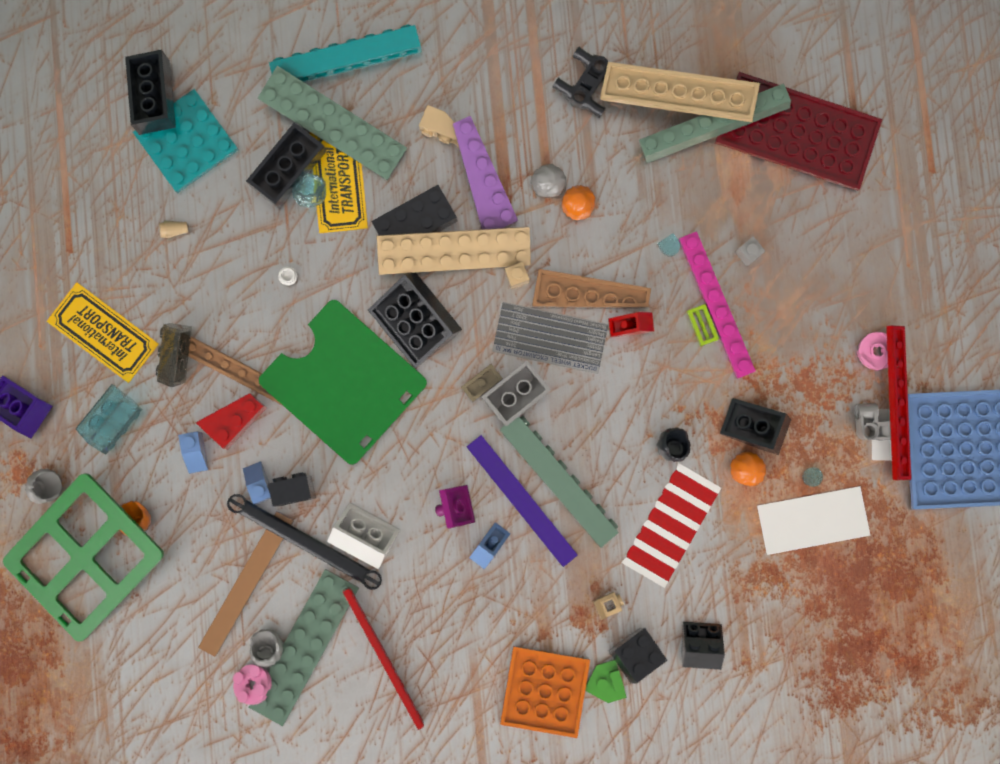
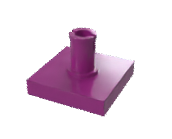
M467 485L439 490L442 504L436 505L435 512L439 517L445 516L447 529L475 523Z

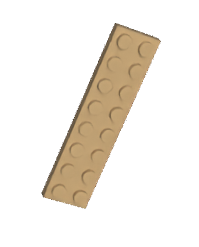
M608 62L600 98L603 101L753 122L760 83Z
M529 227L376 235L379 275L510 267L521 262L524 263V266L531 265Z

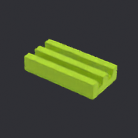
M706 304L687 311L700 347L719 340ZM699 310L703 311L713 338L709 337ZM694 312H695V314H696V316H697V319H698L699 324H700V326H701L702 332H703L704 337H705V339H706L705 341H703V338H702L701 333H700V331H699L698 325H697L696 320H695V318H694V315H693Z

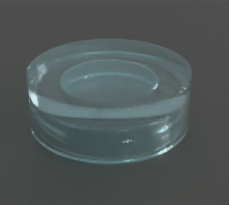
M812 467L803 472L802 479L807 486L815 487L821 484L823 474L818 468Z

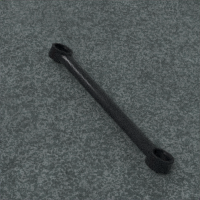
M234 494L228 498L227 507L231 512L239 513L364 584L367 589L375 590L381 585L382 577L377 571L369 570L246 500L243 495ZM235 496L241 497L244 500V505L232 498ZM230 502H231L232 504L238 506V507L241 508L242 510H240V511L233 510L232 507L230 506ZM367 574H377L380 578V582L369 577ZM365 579L376 584L377 586H368L365 582Z

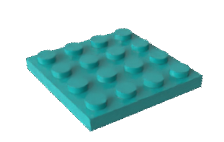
M195 89L174 102L176 128L139 135L136 130L133 131V134L177 194L239 150Z

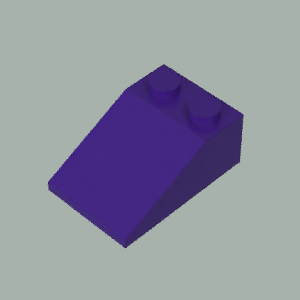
M2 375L0 378V421L16 432L32 439L53 406Z

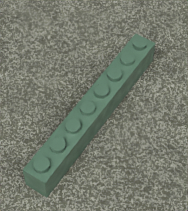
M784 83L758 93L753 122L790 108L791 99ZM701 115L639 139L640 148L646 163H649L753 122Z
M524 416L517 417L509 425L503 426L500 432L600 548L619 533L616 530L618 525L611 518L608 520L603 515L605 510L599 504L595 505L591 501L593 496L587 489L582 490L578 486L580 481L575 475L572 474L570 476L566 472L568 467L561 459L557 461L553 457L555 452L549 445L545 447L541 443L543 438L536 430L532 432L529 429L530 423Z

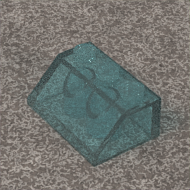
M111 384L76 427V430L90 446L106 455L109 450L114 448L118 439L126 433L130 424L138 418L142 408L115 385Z

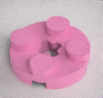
M870 333L860 341L857 356L865 367L876 371L888 368L887 333ZM874 347H881V356L874 354Z
M250 664L241 668L233 676V689L239 702L256 705L266 699V694L272 685L271 676L266 669ZM251 680L255 681L253 689L249 687Z

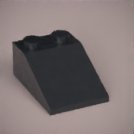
M732 398L720 434L757 449L779 455L791 423V418L786 413Z

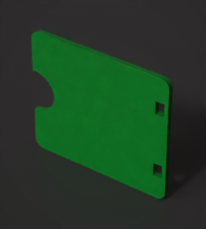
M331 300L308 324L315 337L312 351L302 358H290L281 353L261 374L259 384L344 461L354 465L360 461L425 389L427 381L423 375L339 301ZM407 391L411 397L403 404L399 399ZM368 436L372 440L363 448L359 443Z

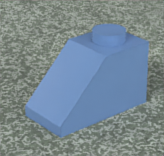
M197 431L178 435L181 454L189 474L209 470L203 433Z
M260 461L243 468L246 487L252 503L259 504L271 499L268 487L269 480L262 462Z
M495 522L469 558L485 569L507 540L510 533Z

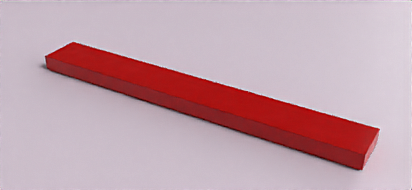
M890 325L886 326L892 479L911 480L905 326Z
M347 587L343 590L346 600L417 730L422 729L424 721L351 587Z

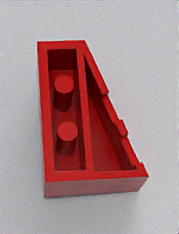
M249 393L197 421L196 424L219 446L228 450L267 407Z

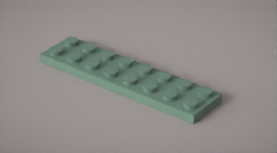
M279 66L275 68L258 96V99L387 181L407 150V147Z
M327 569L324 570L283 644V653L280 660L272 665L268 671L271 676L272 685L266 694V699L259 704L250 705L248 708L283 727L350 606L343 594V590L351 587L354 595H356L359 587Z

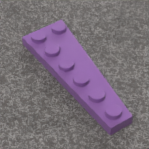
M471 116L453 123L481 229L504 228L518 221Z

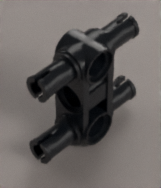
M578 47L572 57L584 63L586 70L575 86L569 85L558 77L552 88L564 94L573 107L580 108L581 110L587 109L600 118L606 107L592 100V95L605 78L608 60L603 56H592ZM595 64H602L604 69H596ZM580 94L584 100L577 101L574 96Z

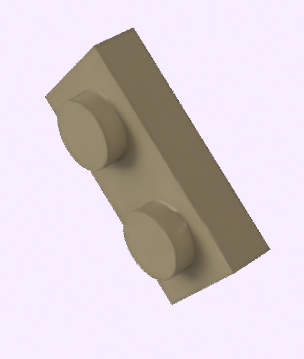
M490 364L461 386V388L470 400L474 402L503 380V378L494 366Z

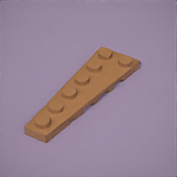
M538 269L532 307L648 308L651 288Z

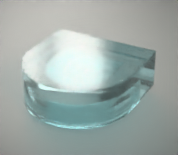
M674 233L657 243L661 252L669 257L676 255L680 250V243Z

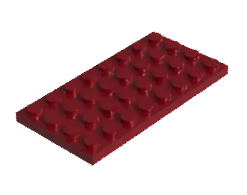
M739 72L736 80L760 83L759 93L778 86V84ZM786 87L791 99L789 109L729 131L716 138L715 144L859 191L883 119Z

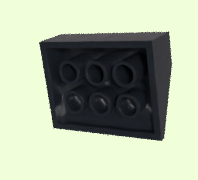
M416 272L403 275L368 309L414 368L420 366L462 330Z

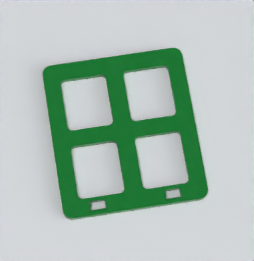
M84 473L76 478L3 558V564L72 638L81 642L87 639L163 559L164 552L90 474ZM85 492L106 513L108 520L82 546L59 523V519ZM119 530H122L144 553V558L120 583H117L97 563L95 555ZM46 533H49L70 555L71 559L47 585H44L22 562V559ZM81 570H84L106 593V598L83 622H79L58 600V595ZM24 571L30 579L26 581L20 572ZM65 614L71 622L67 624L61 615Z

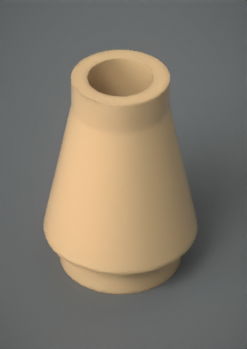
M164 220V222L159 223L161 238L166 237V239L188 233L187 222Z

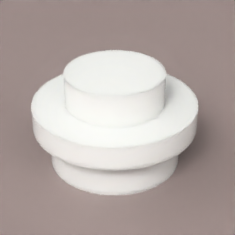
M287 266L279 271L278 278L282 284L290 286L297 281L298 274L294 268Z

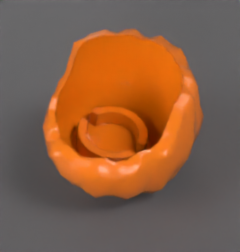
M582 185L572 186L565 192L561 207L566 216L572 220H584L590 217L593 212L596 197L589 187Z
M747 451L736 455L730 464L732 478L745 486H757L763 482L766 475V465L763 459L752 452Z
M138 501L123 503L121 507L144 531H147L151 524V515L146 507Z

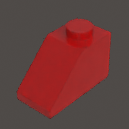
M635 312L608 318L610 337L654 332L652 312Z

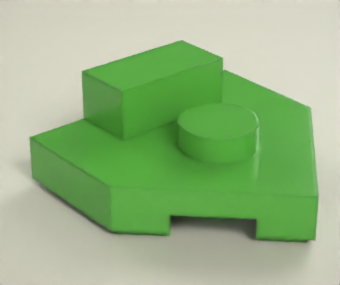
M610 660L597 664L586 683L585 691L607 703L627 698L616 661Z

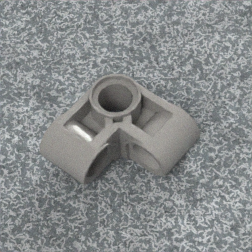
M856 404L854 415L858 438L861 440H891L890 421H878L879 410L877 404ZM866 427L870 428L869 436H866L864 432Z

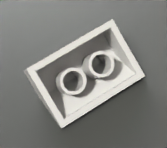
M349 503L334 525L327 542L379 569L400 530Z

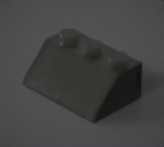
M174 323L163 324L160 330L161 346L158 348L159 365H157L155 371L157 382L169 387H175L186 382L192 326Z

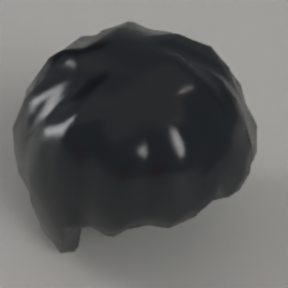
M677 427L669 428L662 432L656 446L659 455L667 461L681 462L690 454L691 443L687 431Z

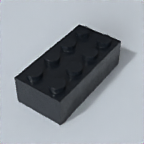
M162 49L125 57L131 126L139 135L176 128L170 60Z
M294 122L246 182L270 203L280 209L327 151L323 144Z
M436 185L371 222L378 235L442 231L456 223L457 216L439 185Z

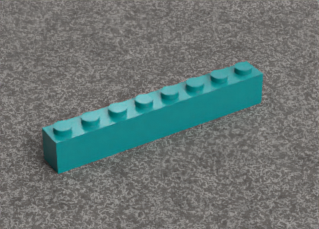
M408 24L403 25L397 30L387 29L381 34H368L362 39L357 40L353 38L347 40L346 43H333L328 45L327 48H313L307 53L302 54L298 52L287 58L278 57L269 62L271 74L279 66L302 82H308L421 53L422 50L416 26Z

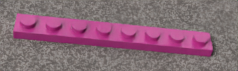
M697 231L679 238L682 250L736 378L738 379L755 372L756 370Z

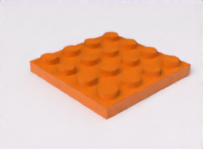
M513 646L500 725L578 738L590 659Z

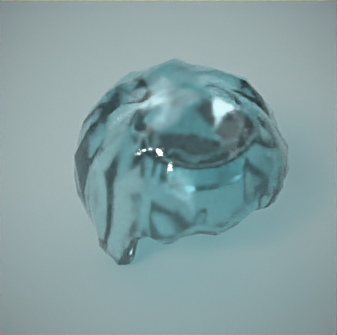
M305 173L292 189L294 200L299 206L307 208L320 205L326 197V182L318 175Z

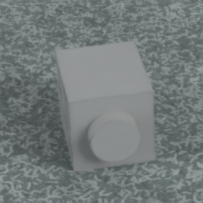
M752 237L735 253L748 267L765 250Z

